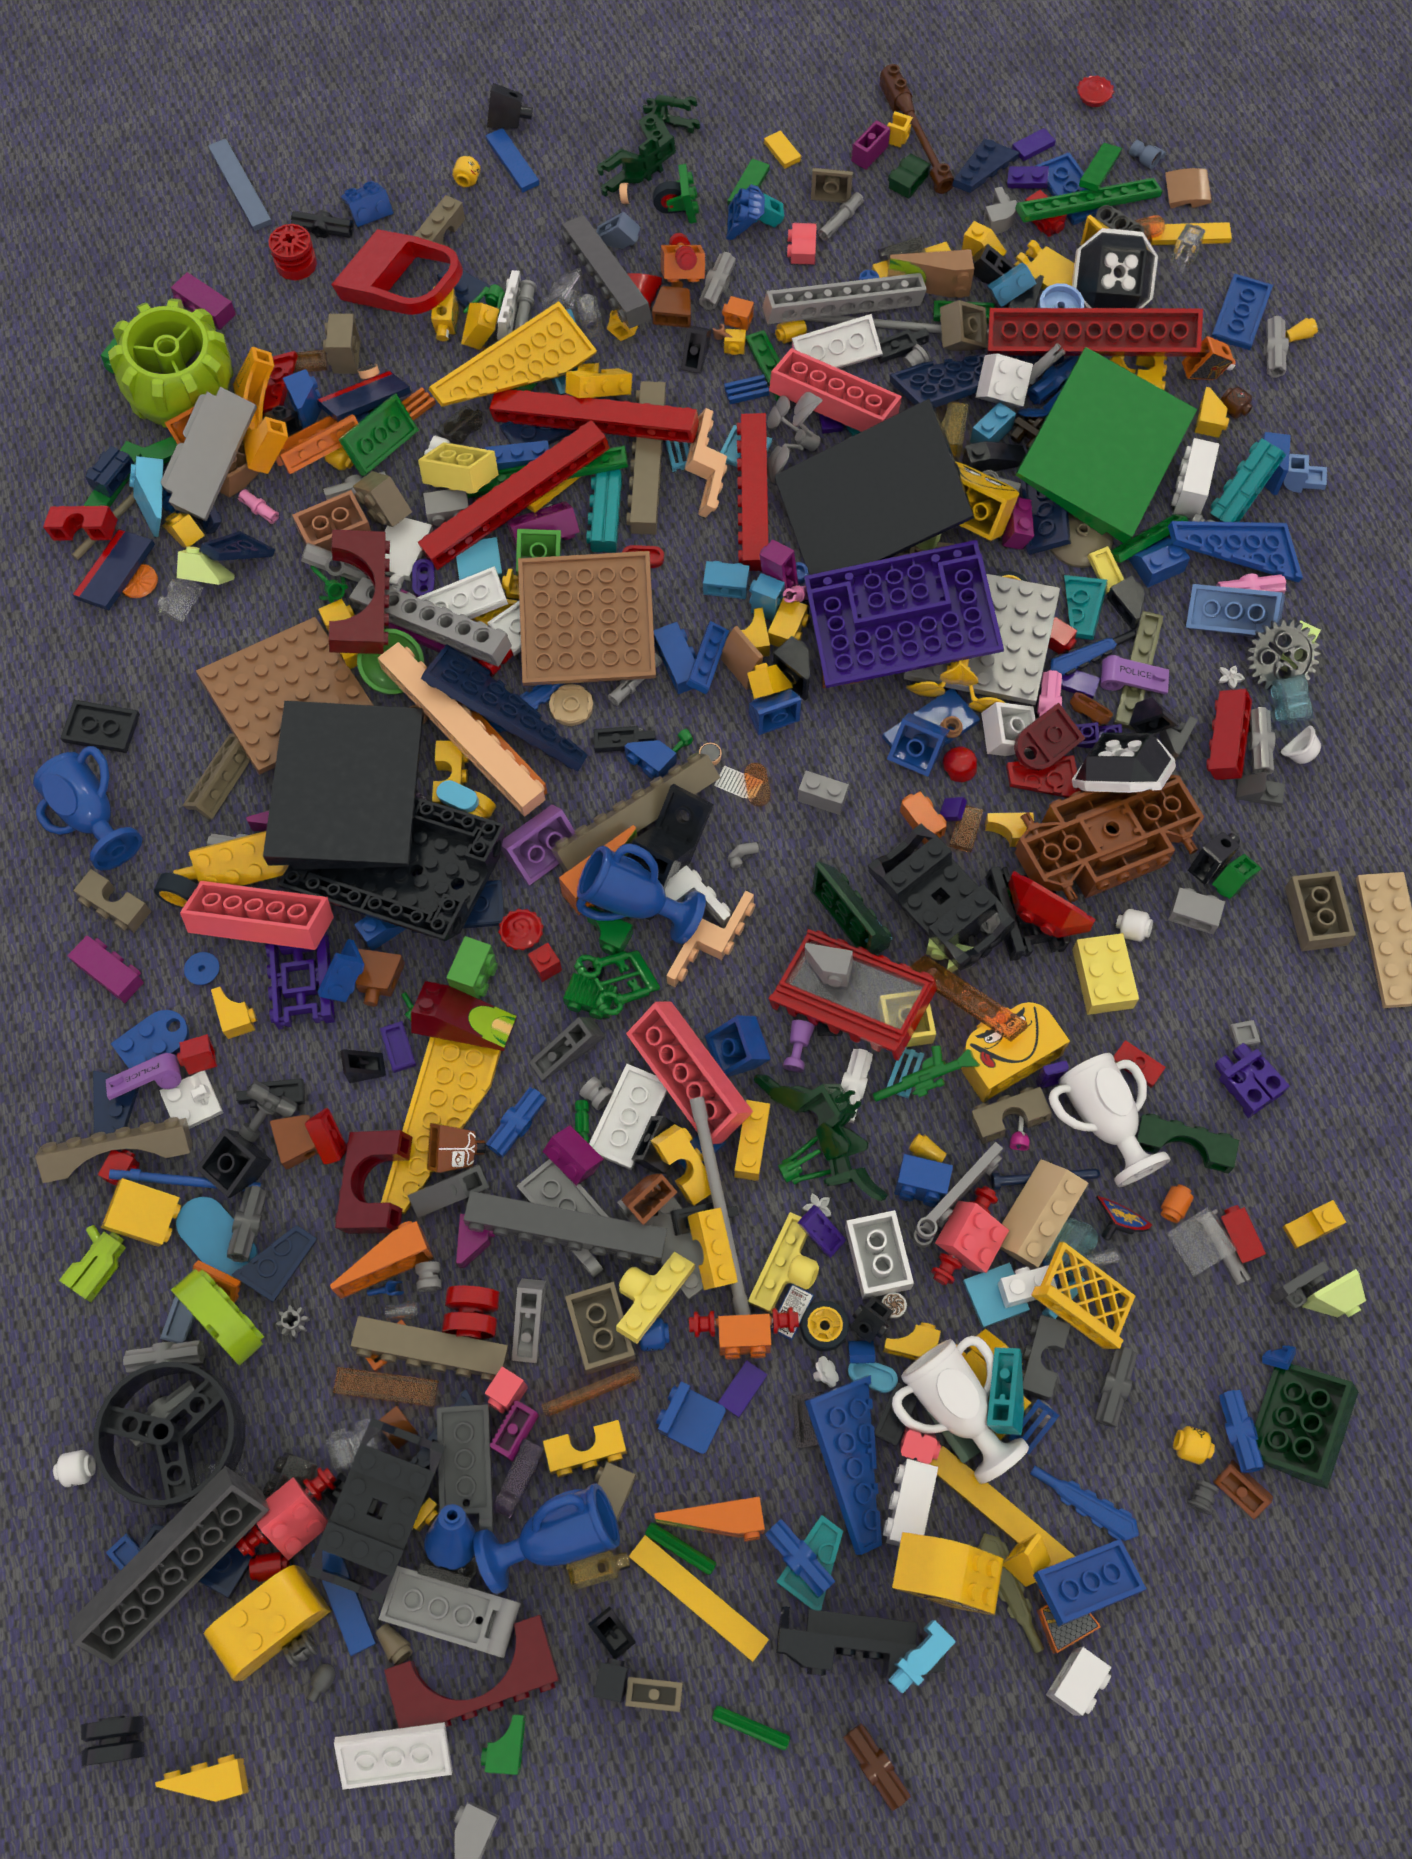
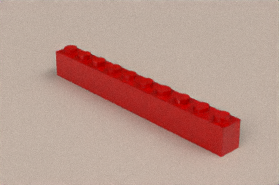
M509 389L494 393L489 408L495 422L506 423L510 421L514 424L578 430L580 426L592 420L604 434L694 443L699 426L697 409L689 407L680 408L669 405L661 406L610 399L577 398L566 394L557 395L528 390Z
M592 420L580 426L574 433L563 438L561 442L546 450L544 454L529 462L527 466L512 474L500 485L495 486L490 492L478 498L470 506L459 511L453 518L442 523L436 530L425 535L418 541L422 552L433 563L436 570H439L456 558V556L463 553L610 449L606 436Z

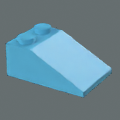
M136 456V463L131 464L129 487H133V496L153 536L158 537L162 515L161 480L163 477V459Z

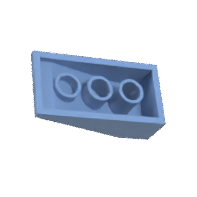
M1193 584L1186 628L1257 637L1255 631L1264 632L1262 625L1271 628V621H1275L1279 625V621L1282 618L1285 595L1282 592Z

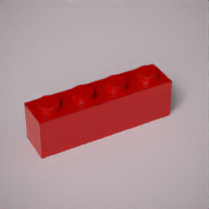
M1246 689L1219 691V698L1215 701L1216 719L1212 721L1214 733L1213 739H1210L1209 742L1210 758L1207 759V770L1215 780L1242 778L1252 699Z

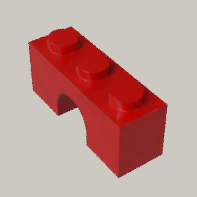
M109 506L50 507L43 527L53 540H73L75 533L80 528L85 530L91 540H111L118 519Z

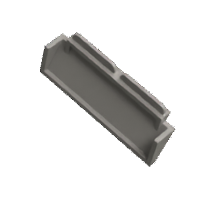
M222 387L219 388L216 396L209 392L206 395L202 394L199 396L183 431V435L186 438L185 442L179 443L176 446L161 480L165 490L172 493L169 503L175 510L207 521L257 409L256 404Z

